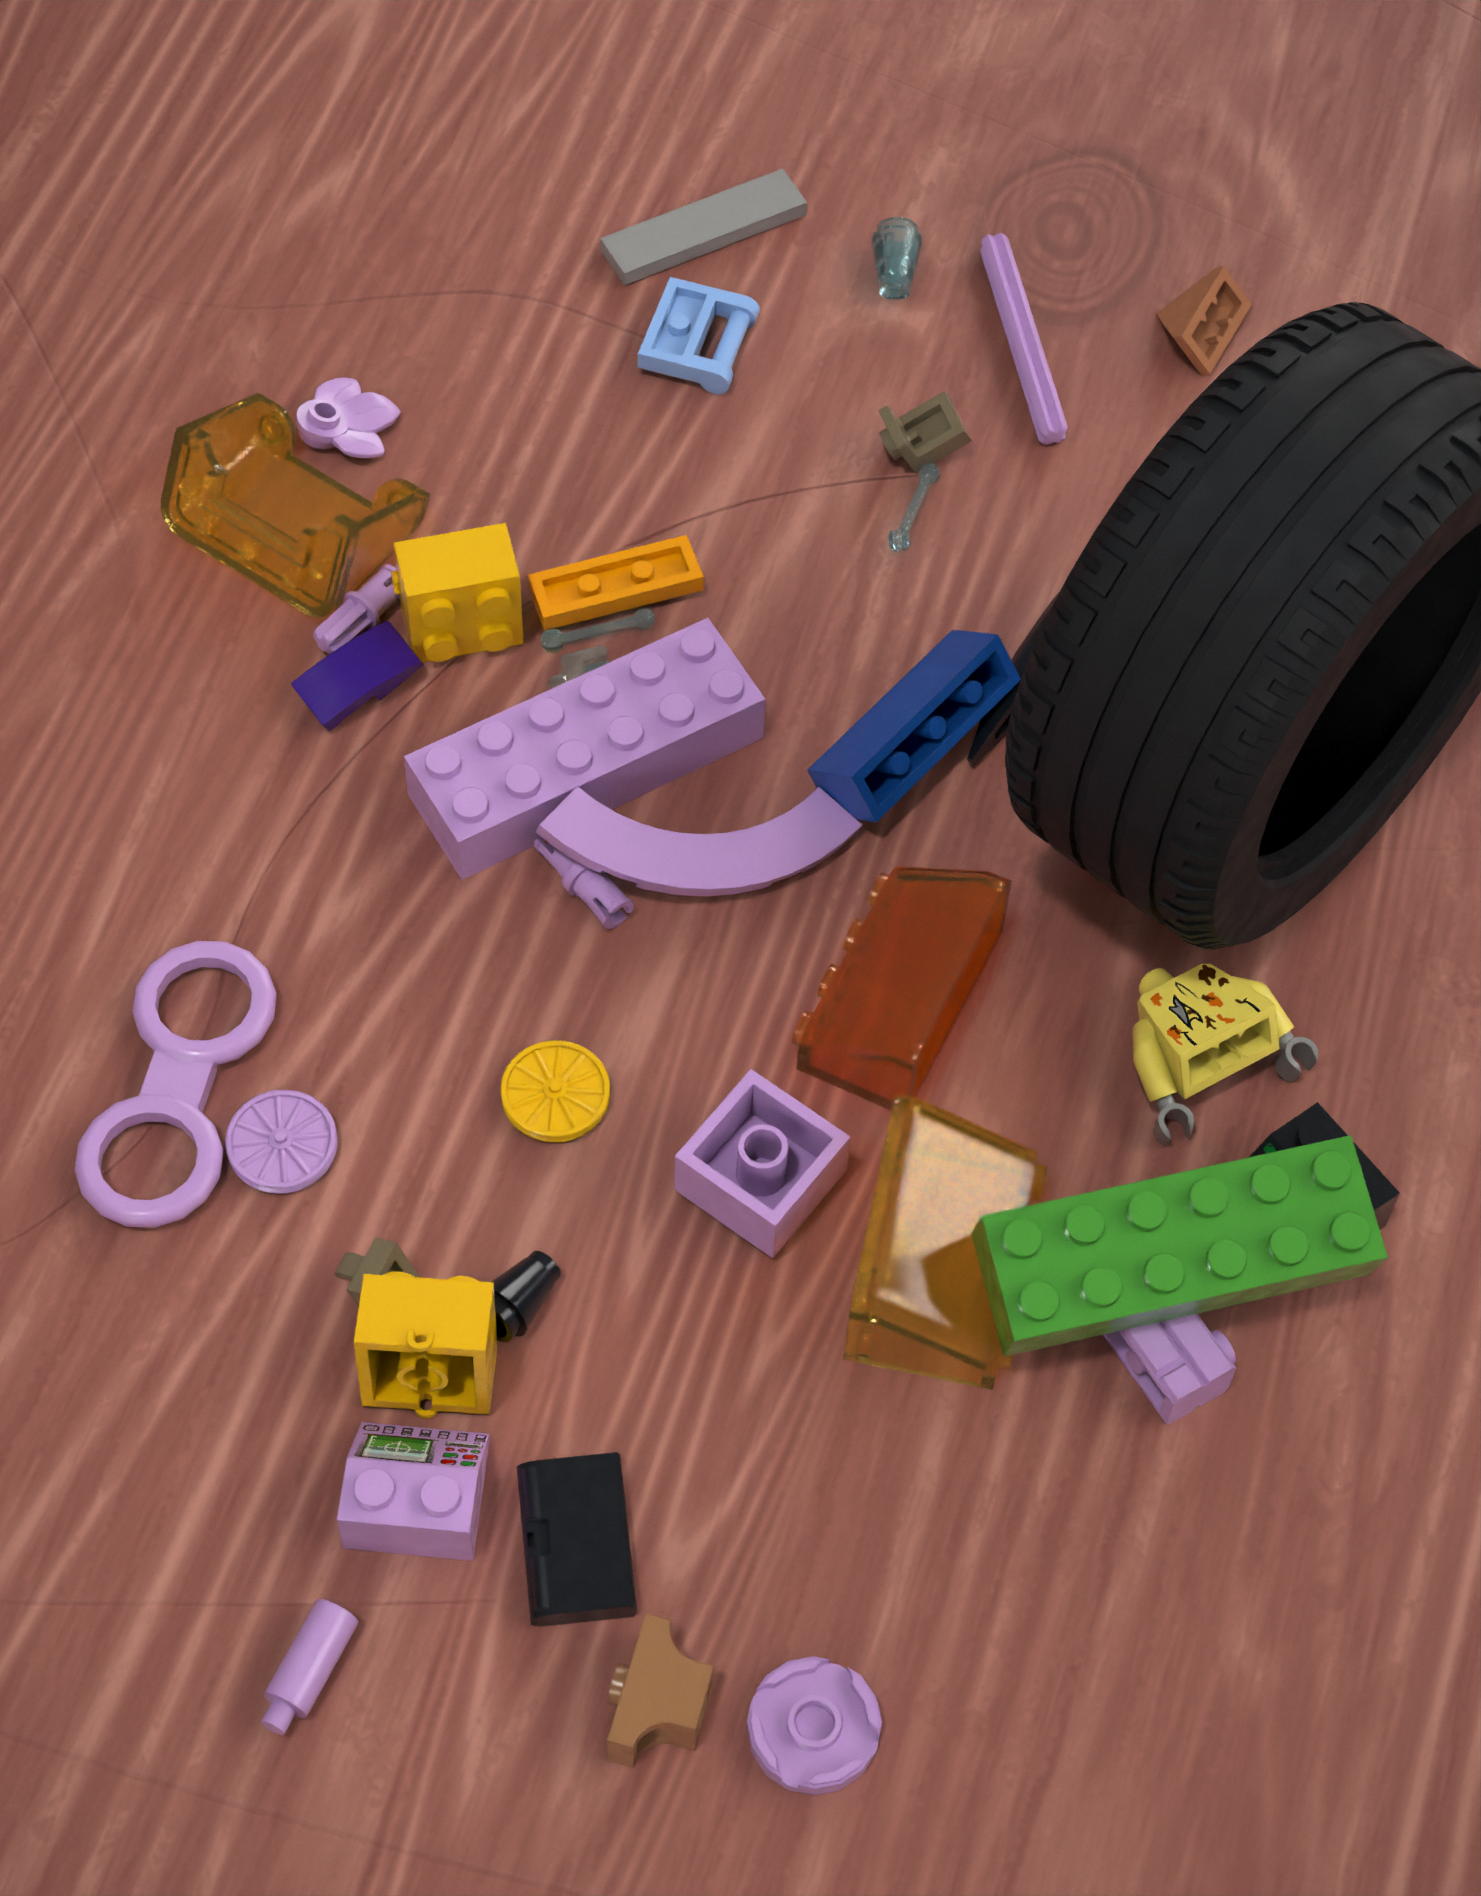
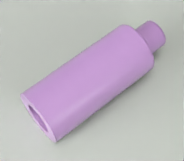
M324 1599L316 1600L263 1694L265 1699L271 1703L260 1721L264 1727L276 1734L284 1735L294 1717L302 1719L307 1717L359 1624L357 1618L349 1611L333 1602Z

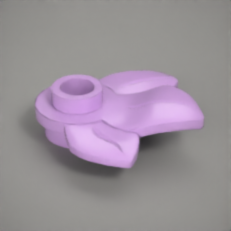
M335 378L318 386L314 399L306 401L299 406L295 423L300 438L309 446L318 449L336 447L345 455L351 457L375 458L383 456L385 451L382 441L376 433L396 422L400 416V410L391 400L383 395L372 392L361 393L360 385L355 379Z

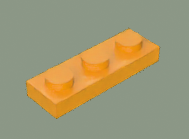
M687 534L527 575L528 589L544 631L704 590V576Z

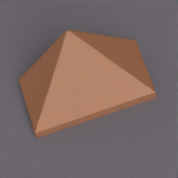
M1223 265L1213 269L1156 313V315L1203 377L1210 375L1252 303Z

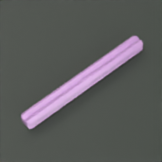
M1002 233L994 236L988 234L981 241L980 253L1038 440L1044 445L1053 442L1061 443L1066 439L1065 432L1068 426L1009 239Z

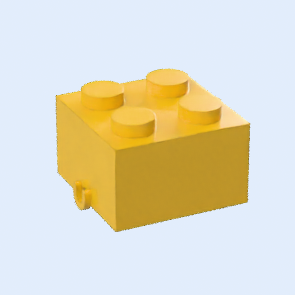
M506 523L394 542L397 571H391L392 585L395 595L399 594L401 613L409 646L422 662H442L455 656L482 651L496 652L504 650L509 646L524 644L520 574Z
M399 1271L388 1272L383 1275L363 1274L354 1336V1350L362 1406L413 1409L416 1415L423 1419L434 1417L438 1411L490 1415L497 1356L494 1282H480L468 1276H453L448 1279L419 1278ZM424 1399L431 1400L432 1408L429 1410L421 1409V1401Z

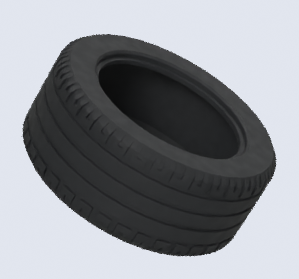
M1362 302L1340 303L1312 311L1291 320L1258 341L1228 366L1192 402L1159 440L1130 478L1094 531L1061 588L1025 666L1013 702L1006 735L1005 767L1011 806L1028 830L1046 843L1051 844L1056 851L1077 866L1089 871L1094 878L1115 893L1127 898L1132 905L1157 923L1166 926L1182 940L1204 949H1218L1248 943L1271 932L1317 896L1355 858L1404 801L1430 767L1481 692V368L1455 352L1445 349L1437 341L1414 327L1404 324L1383 309Z

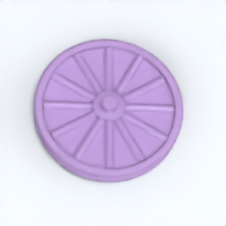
M295 1090L268 1091L248 1100L232 1117L225 1137L228 1160L236 1175L247 1185L257 1190L276 1194L295 1192L319 1180L331 1166L338 1144L336 1126L327 1108L314 1097Z

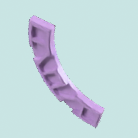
M577 786L539 824L536 833L560 852L583 866L598 873L604 871L615 877L634 882L638 888L673 895L719 896L763 889L771 886L774 882L791 877L801 871L803 873L815 867L838 851L858 832L862 824L818 787L804 801L788 812L748 829L715 834L679 833L645 825L618 814L593 799Z

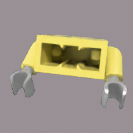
M1200 964L1175 978L1165 969L1156 968L1148 972L1141 980L1139 985L1141 996L1137 1001L1139 1021L1132 1028L1133 1061L1148 1101L1152 1102L1155 1100L1160 1113L1155 1121L1153 1131L1157 1141L1164 1146H1168L1171 1141L1169 1129L1164 1121L1173 1119L1180 1122L1187 1139L1194 1125L1193 1113L1185 1105L1176 1103L1172 1095L1173 1093L1178 1092L1181 1097L1187 1099L1279 1049L1282 1051L1276 1057L1275 1068L1279 1076L1285 1081L1294 1082L1301 1075L1299 1063L1292 1056L1301 1060L1307 1070H1311L1317 1062L1318 1048L1316 1044L1308 1038L1293 1036L1290 1030L1294 1028V1025L1270 989L1262 982L1231 976L1212 964Z

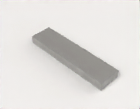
M782 168L600 238V251L625 286L807 215V201Z

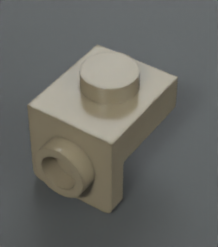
M946 391L899 418L889 405L878 410L886 426V429L879 432L886 449L895 461L903 456L915 473L972 441L953 401Z

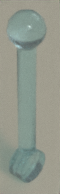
M925 463L919 469L921 480L898 529L890 531L888 535L889 546L895 552L906 550L910 546L908 532L930 484L935 483L940 477V470L934 463Z
M641 608L631 617L561 633L557 629H548L541 636L542 648L547 653L552 654L560 652L566 643L636 626L642 630H647L654 625L655 615L652 610Z

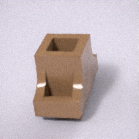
M645 1613L630 1665L618 1663L608 1696V1703L617 1706L607 1738V1760L610 1762L634 1768L640 1755L656 1745L672 1744L691 1750L696 1748L713 1689L714 1666L689 1659L678 1651L671 1639L670 1619Z

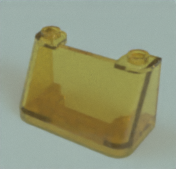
M259 392L177 427L161 496V513L169 529L180 538L306 615L314 618L324 617L336 611L344 603V595L347 592H357L395 552L394 542L407 540L421 525L425 517L430 493L407 480L395 478L386 481L378 487L372 503L292 455L296 441V429L291 416L282 406Z
M895 1094L851 1301L843 1360L993 1390L997 1369L1010 1370L1013 1355L1003 1357L971 1234L983 1215L1028 1206L1029 1200L1041 1202L1047 1165L1036 1163V1150L921 1098Z

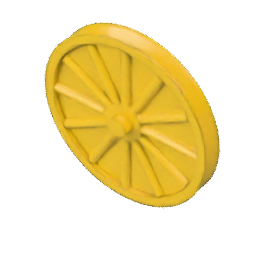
M550 1040L525 1048L510 1061L501 1080V1102L509 1121L523 1134L544 1142H566L587 1134L602 1120L610 1101V1081L603 1063L587 1048L569 1041Z

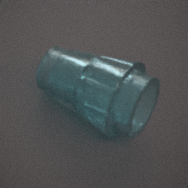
M902 217L887 218L877 225V230L871 237L880 295L887 299L900 300L908 297L910 294L923 238L918 232V226L913 221Z

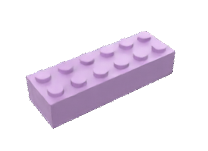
M706 618L404 756L408 796L459 877L463 880L533 847L536 838L546 841L536 833L539 824L577 786L593 799L612 810L763 739L766 699L709 618Z

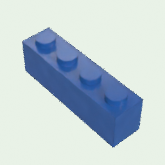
M961 630L949 632L807 769L815 786L825 791L855 819L877 823L1021 680L999 635Z

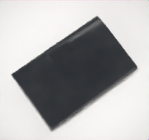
M612 1452L530 1461L518 1465L517 1478L531 1625L553 1626L629 1618L637 1615L620 1454Z

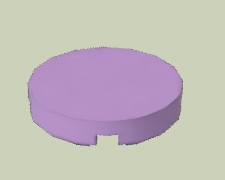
M812 1656L787 1661L765 1676L751 1700L746 1730L751 1754L766 1776L787 1790L809 1795H819L840 1791L864 1774L876 1755L882 1720L877 1698L860 1674L849 1667L845 1669L838 1664L830 1663V1659Z

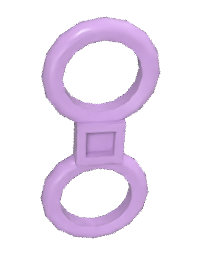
M195 941L172 948L148 966L135 988L132 1015L139 1036L154 1051L139 1096L114 1103L93 1119L80 1139L77 1148L74 1172L81 1194L102 1217L126 1227L157 1228L187 1217L207 1201L220 1179L223 1147L215 1125L203 1114L218 1070L217 1066L241 1058L258 1045L274 1021L277 993L270 973L250 951L223 941ZM201 967L221 968L236 974L249 987L251 1004L242 1023L228 1034L211 1040H188L172 1033L160 1021L158 1015L160 997L168 984L181 974ZM144 1122H166L182 1129L195 1142L197 1148L196 1165L187 1181L171 1194L153 1200L130 1199L116 1193L103 1180L101 1174L103 1154L112 1139L128 1127Z

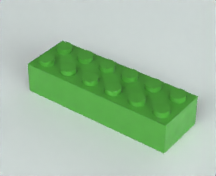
M1351 1135L983 1215L971 1234L1003 1357L1367 1276L1388 1258Z

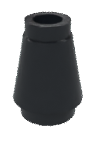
M533 1251L527 1258H524L491 1281L494 1282L497 1341L509 1342L514 1336H523L554 1287L555 1282L561 1277L558 1265L547 1254L541 1251Z

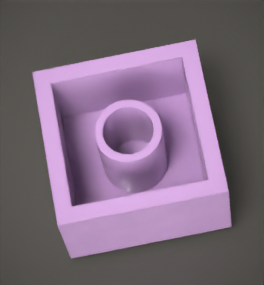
M750 1069L675 1155L674 1190L773 1259L847 1171L851 1137Z

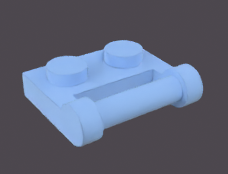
M670 277L639 349L638 368L700 383L702 388L713 394H725L734 377L731 368L746 330L754 326L760 312L758 303L745 295ZM714 316L726 317L728 322L713 359L699 356Z

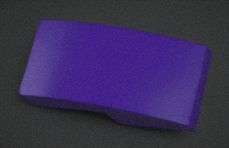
M386 621L357 636L323 658L294 680L291 685L320 723L331 731L373 695L381 701L424 664L389 621Z

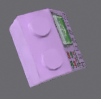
M361 1422L346 1459L337 1515V1524L343 1549L473 1561L490 1434Z

